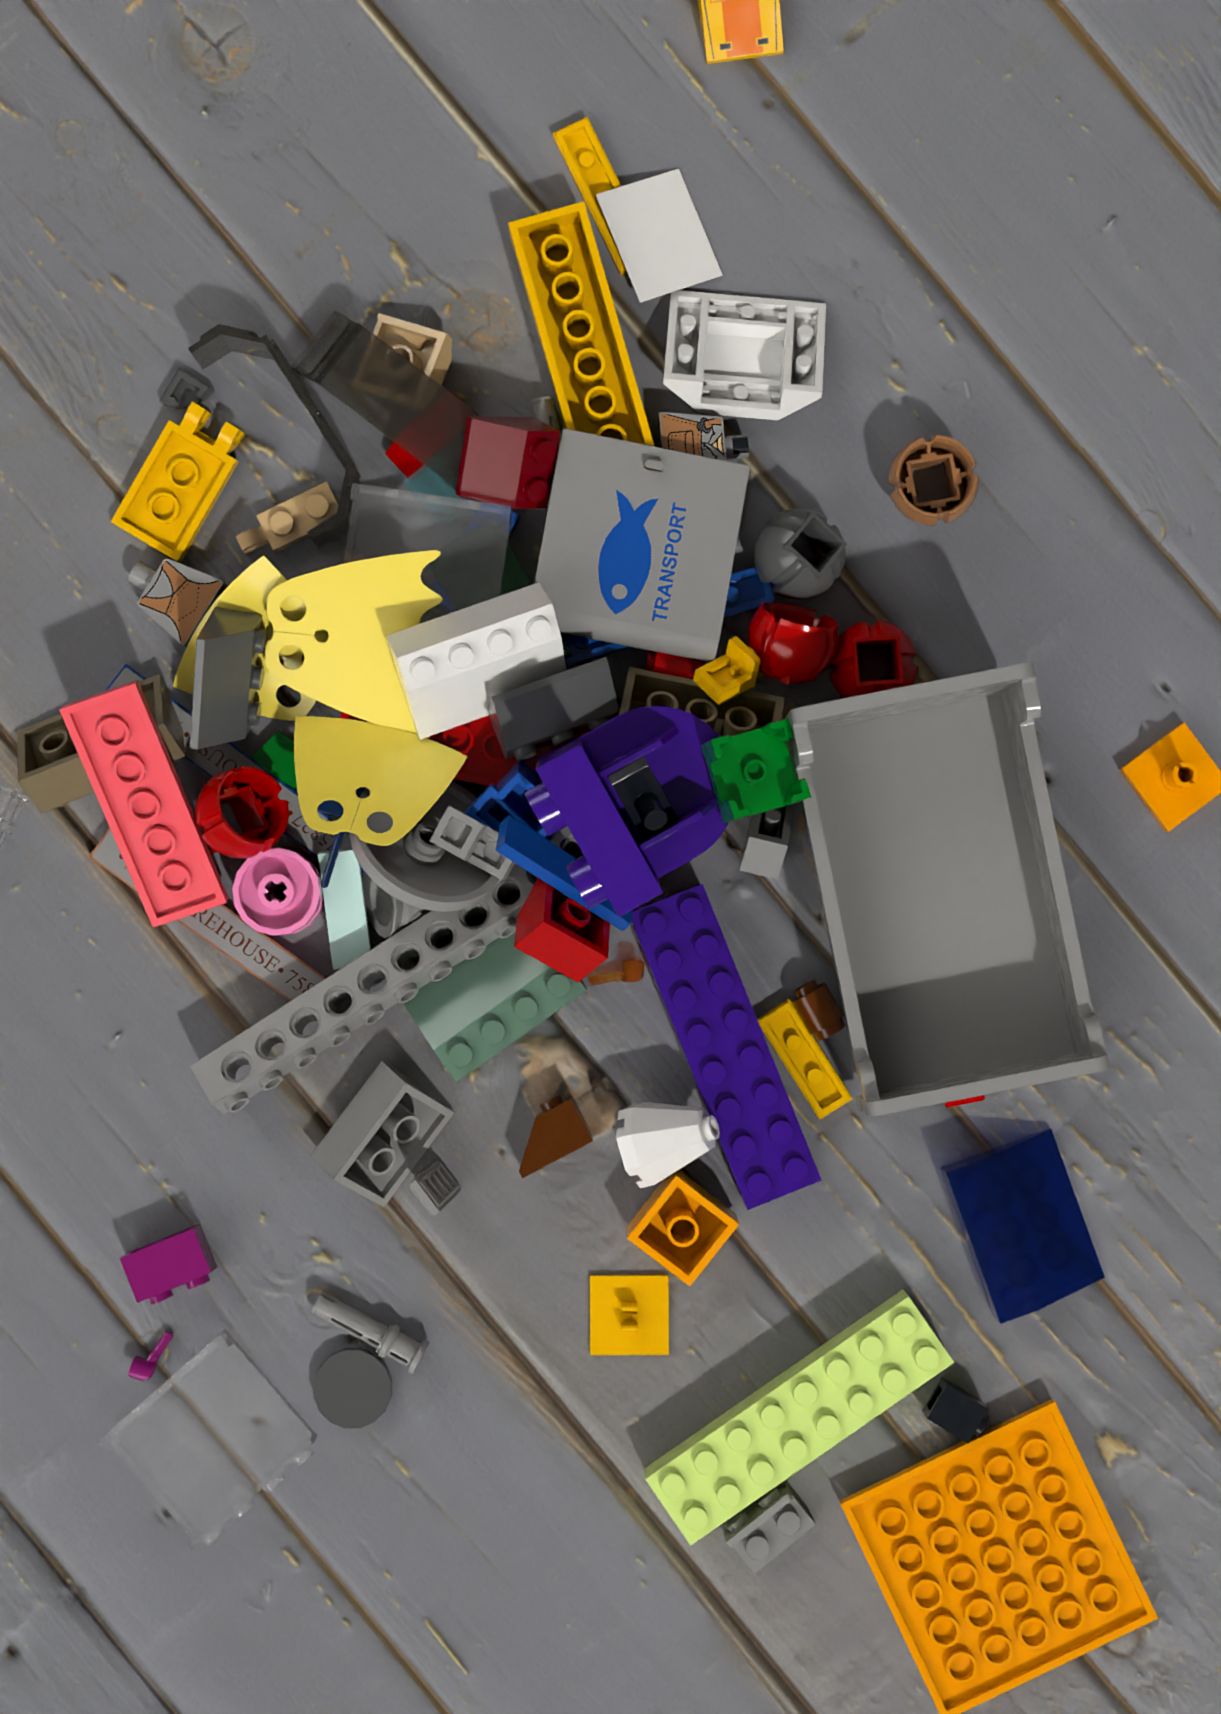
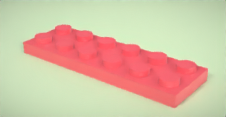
M135 680L63 705L59 709L152 927L154 928L227 903L229 897L207 844L202 838L200 827L196 825L195 815L139 681Z

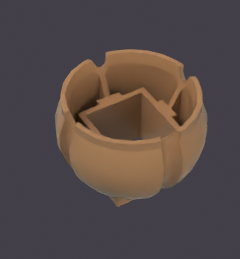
M932 435L928 441H925L924 437L915 438L897 453L890 466L888 484L894 487V491L890 495L891 499L906 518L917 524L935 526L938 520H943L946 524L953 522L967 511L977 495L979 477L973 474V469L977 466L976 461L966 447L950 437ZM944 465L950 498L917 503L912 471Z

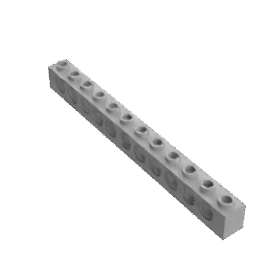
M568 826L551 835L550 842L568 854L572 855L574 852L581 850ZM515 863L506 881L498 879L493 889L480 902L457 911H430L190 1065L210 1103L223 1115L227 1112L232 1113L242 1109L249 1103V1098L262 1090L267 1091L278 1086L283 1081V1076L289 1072L312 1064L320 1052L330 1046L336 1047L343 1044L351 1037V1033L362 1025H371L384 1016L385 1011L393 1005L405 1003L413 999L418 994V989L424 985L447 977L455 965L465 959L472 960L485 951L486 946L497 938L503 939L515 933L517 916L538 877ZM520 893V898L514 904H503L507 895ZM476 915H487L483 924L475 927L470 926L471 920ZM447 935L453 936L450 945L445 948H437V943L442 937ZM420 957L416 967L410 970L403 969L405 962L409 958ZM380 978L386 979L384 986L379 991H370V987L375 980ZM352 1000V1004L346 1012L336 1013L337 1007L341 1002ZM318 1021L316 1030L312 1034L304 1036L303 1030L305 1026L310 1022ZM284 1043L283 1050L278 1056L269 1057L270 1050L274 1045ZM249 1064L248 1074L242 1079H236L238 1069L243 1065Z

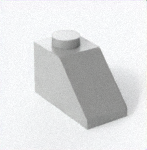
M795 804L751 816L744 843L740 871L778 880L789 844Z

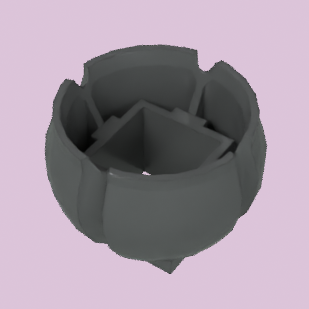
M790 509L773 517L769 521L768 526L762 529L754 548V564L763 584L773 583V593L791 599L813 598L827 591L834 583V580L841 574L845 563V546L847 543L843 540L836 525L830 526L827 524V517L824 514L811 509ZM801 532H804L823 550L824 556L815 567L791 546Z

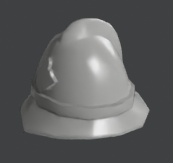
M363 870L362 880L367 916L373 928L380 936L390 938L396 931H401L431 911L414 907L391 896L380 888Z

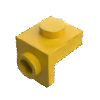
M734 636L728 640L726 654L696 669L693 681L714 702L721 705L755 686L760 658L751 647L747 646L737 636Z

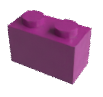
M201 1224L138 1248L119 1258L137 1303L149 1298L151 1305L173 1296L171 1289L186 1284L189 1290L210 1281L208 1274L217 1268Z

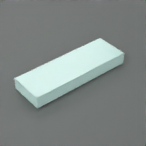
M352 848L339 849L327 888L322 887L333 970L342 969L371 950L361 865ZM330 851L318 853L321 881Z

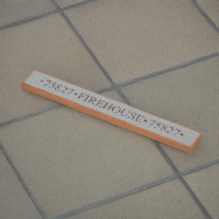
M109 828L89 855V858L137 891ZM225 904L177 920L289 1001H292L327 978L267 934L255 931L242 920L239 914ZM352 1000L341 1002L337 1007L336 1013L346 1012L350 1008Z

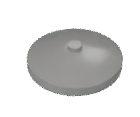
M453 781L414 828L403 838L391 845L378 846L365 843L357 835L349 832L353 852L366 874L388 894L417 908L442 912L468 908L485 898L499 879L430 842L448 806L465 814V811L477 799L472 793ZM366 788L359 798L365 799L369 797V789ZM375 812L368 817L367 825L370 830L376 833H384L391 829L393 820L385 812Z

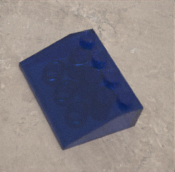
M1051 1128L940 1167L991 1313L1000 1324L1038 1311L1105 1278Z

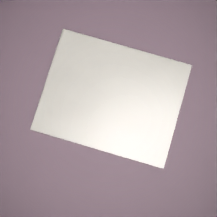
M679 168L596 194L640 303L723 276Z

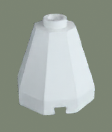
M641 1102L618 1111V1120L624 1118L625 1120L624 1127L617 1129L616 1140L625 1171L629 1176L638 1175L641 1178L635 1182L640 1188L655 1185L713 1149L716 1139L719 1138L720 1132L717 1120L713 1115L710 1116L705 1108Z

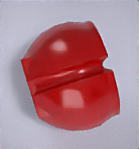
M771 601L768 607L767 602L760 603L757 612L750 621L748 629V646L760 658L758 671L786 684L815 681L816 676L829 666L836 654L838 647V622L828 615H823L818 619L816 610L795 604Z
M876 620L874 625H868L865 621L858 622L848 627L838 637L836 654L830 663L834 667V671L830 673V680L842 698L914 685L919 667L913 662L914 657L918 655L917 649L904 630L892 623L883 620ZM892 644L894 679L859 682L857 646Z
M248 766L232 768L226 772L216 774L203 786L196 800L193 812L196 818V825L201 827L203 832L202 838L209 845L212 854L218 852L230 858H251L260 851L265 852L271 849L284 833L289 820L288 801L278 798L282 788L265 771ZM230 804L243 834L239 835L227 823L220 805Z

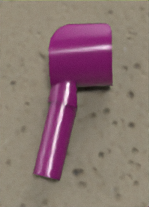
M166 1330L150 1352L148 1359L136 1355L129 1369L128 1376L140 1381L150 1379L155 1372L160 1355L174 1335Z

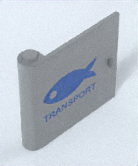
M563 428L534 584L538 582L541 584L551 600L560 633L706 662L713 661L720 640L750 466ZM644 467L651 468V469H656V470H662V471L658 472V471L648 470V469H645Z

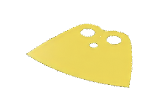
M264 555L243 571L209 608L187 645L179 664L173 687L193 695L197 637L215 607L262 615L261 629L267 630V642L271 640L273 626L266 616L267 597L273 588L287 581V579ZM290 596L281 603V613L287 620L299 621L304 617L306 606L299 597ZM318 629L315 632V639L318 642L323 643L328 640L329 635L326 630ZM287 645L281 649L279 656L283 658V666L285 668L293 670L302 666L303 652L300 648L294 645ZM265 651L263 654H259L258 666L264 667L261 690H256L255 702H261L260 716L294 721L295 716H306L315 705L316 700L300 693L301 700L296 706L286 707L281 705L276 698V692L280 686L285 684L277 680L267 670Z
M295 716L294 763L298 801L304 821L311 829L331 835L340 832H350L357 835L365 843L378 846L391 845L403 838L422 819L445 792L468 758V756L428 738L419 740L417 734L393 727L351 719ZM360 787H366L369 789L370 795L365 799L357 797L356 790ZM327 800L339 802L344 809L341 818L336 821H325L320 818L317 809L322 802ZM375 812H385L391 816L393 825L387 832L376 833L368 828V817Z

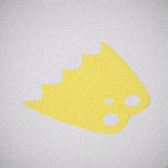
M428 550L348 562L297 576L277 585L270 591L267 597L266 616L273 626V636L265 646L267 670L277 680L293 690L336 710L377 725L393 727L417 734L386 636L420 624L423 614L442 602L443 598L425 586L420 577L423 568L428 563L437 559L441 552ZM295 596L304 602L306 613L302 619L290 621L283 616L280 607L285 598ZM318 629H324L328 632L329 638L326 642L321 643L315 639V632ZM294 645L302 650L304 662L301 667L290 670L281 664L279 653L283 647Z

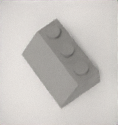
M381 1061L311 1154V1158L336 1182L385 1207L455 1112L409 1077Z

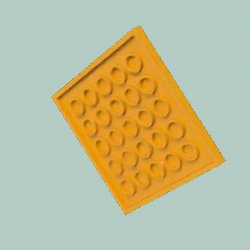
M1053 1399L983 1431L978 1437L973 1436L969 1443L962 1441L839 1500L939 1714H961L1158 1619Z

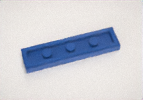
M510 815L500 823L496 845L498 853L619 930L623 931L631 925L633 910L618 917L609 899L591 909L588 908L565 866L576 860L575 857Z

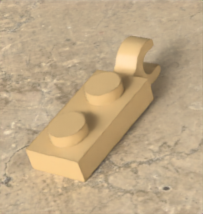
M326 481L256 515L261 526L242 532L235 537L245 555L270 543L273 551L276 553L345 518Z

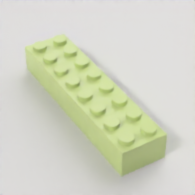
M902 1289L644 1468L645 1480L691 1546L952 1365L954 1361L910 1297Z

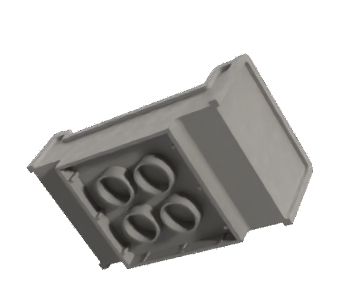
M1033 662L803 706L790 710L784 718L789 719L793 732L791 742L797 779H806L811 798L801 801L846 1028L849 1032L855 1067L862 1090V1095L856 1096L859 1111L868 1116L896 1113L1110 1069L1100 1022L1093 1013L1034 721L1041 717V704Z

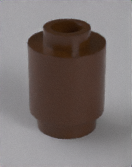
M814 979L794 991L797 997L791 1003L809 1034H814L818 1041L830 1037L846 1026L842 1020L844 1014L825 982L817 985Z

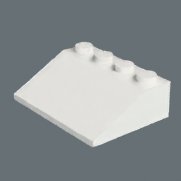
M539 582L386 636L419 740L488 716L492 696L566 671L562 637L554 607Z

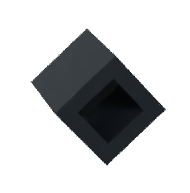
M943 1377L922 1410L928 1420L966 1443H969L973 1435L978 1437L982 1433L989 1418L986 1415L988 1408L983 1401Z

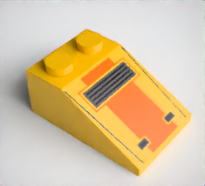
M698 0L706 64L783 54L779 0Z

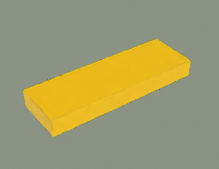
M790 999L785 1000L757 1018L763 1033L819 1120L853 1099L813 1035H810Z

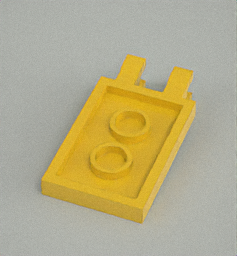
M191 402L180 425L170 420L167 422L111 520V523L179 563L182 562L237 467L239 461L229 455L236 449L245 435L244 432L228 422H225L216 441L200 432L212 413L194 402Z

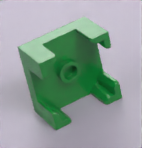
M788 718L745 733L711 739L701 745L723 824L811 798L806 779L797 780L786 743L793 739V732Z

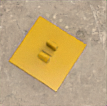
M590 1275V1355H669L668 1275Z

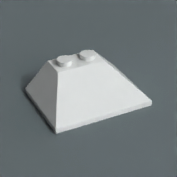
M683 290L671 292L663 384L700 414L778 421L822 398L826 303Z

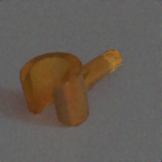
M623 960L622 972L589 976L590 985L594 986L615 981L639 982L644 976V962Z

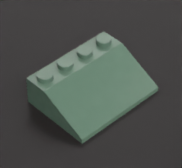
M517 894L504 904H514L520 898V894ZM487 916L473 926L475 927L483 924ZM515 933L503 939L497 938L488 944L485 951L472 960L465 959L452 967L451 973L444 979L437 982L431 981L418 989L419 992L413 999L403 1004L435 1054L457 1083L584 993L587 988L582 981L576 982L515 948ZM449 942L447 945H445V946L442 947V948L447 947L448 945L451 944V942Z

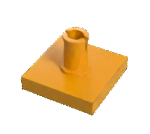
M1185 722L1179 724L1118 769L1164 832L1172 830L1221 793L1220 769Z

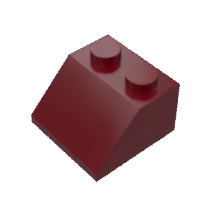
M468 416L455 494L460 497L514 509L547 508L560 431L534 417Z

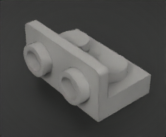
M786 1484L779 1489L775 1487L757 1500L759 1505L748 1514L744 1511L740 1512L726 1525L728 1530L724 1532L725 1542L730 1548H734L753 1574L757 1573L816 1525L814 1519Z

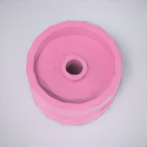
M282 848L269 849L265 852L260 851L257 855L247 858L236 873L232 887L234 906L242 920L255 931L272 936L295 934L311 926L322 912L324 898L320 870L314 862L301 853ZM279 885L287 887L283 892L286 895L284 900L278 899L275 896V889Z

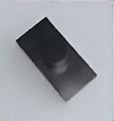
M644 756L608 775L612 786L643 839L678 820L676 813Z

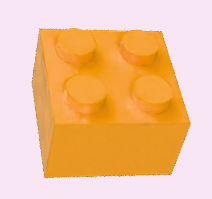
M678 1170L664 1179L626 1226V1236L638 1248L688 1286H691L738 1227L739 1221L735 1212Z

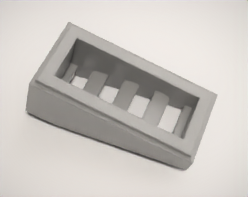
M440 1160L434 1161L421 1171L409 1184L410 1190L430 1216L433 1215V1217L461 1190L458 1182Z

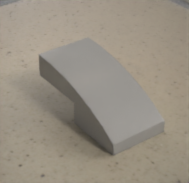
M451 806L447 807L430 842L502 881H506L515 864L496 851L498 831Z

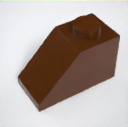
M561 1094L540 1104L542 1112L536 1115L519 1169L522 1179L593 1142V1136L572 1096L563 1100Z

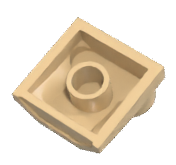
M378 313L376 318L378 321L355 381L351 383V387L404 405L413 412H423L438 397L452 360V338L445 332Z

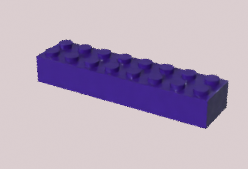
M703 884L633 911V927L707 1112L717 1120L720 1132L718 1139L747 1210L822 1181Z

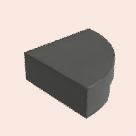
M179 367L159 401L161 404L171 408L188 409L191 402L198 405L205 402L215 390L212 386Z

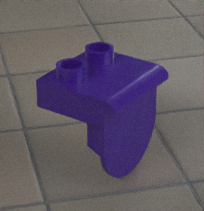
M666 706L636 708L614 717L537 760L536 771L542 783L524 792L548 836L566 826L571 831L583 856L565 866L589 909L609 899L618 917L662 894L663 890L659 878L704 853L719 839L726 829L728 823L723 824L701 745L720 736L698 717L686 711ZM642 756L645 757L678 817L677 821L644 839L608 778V775Z

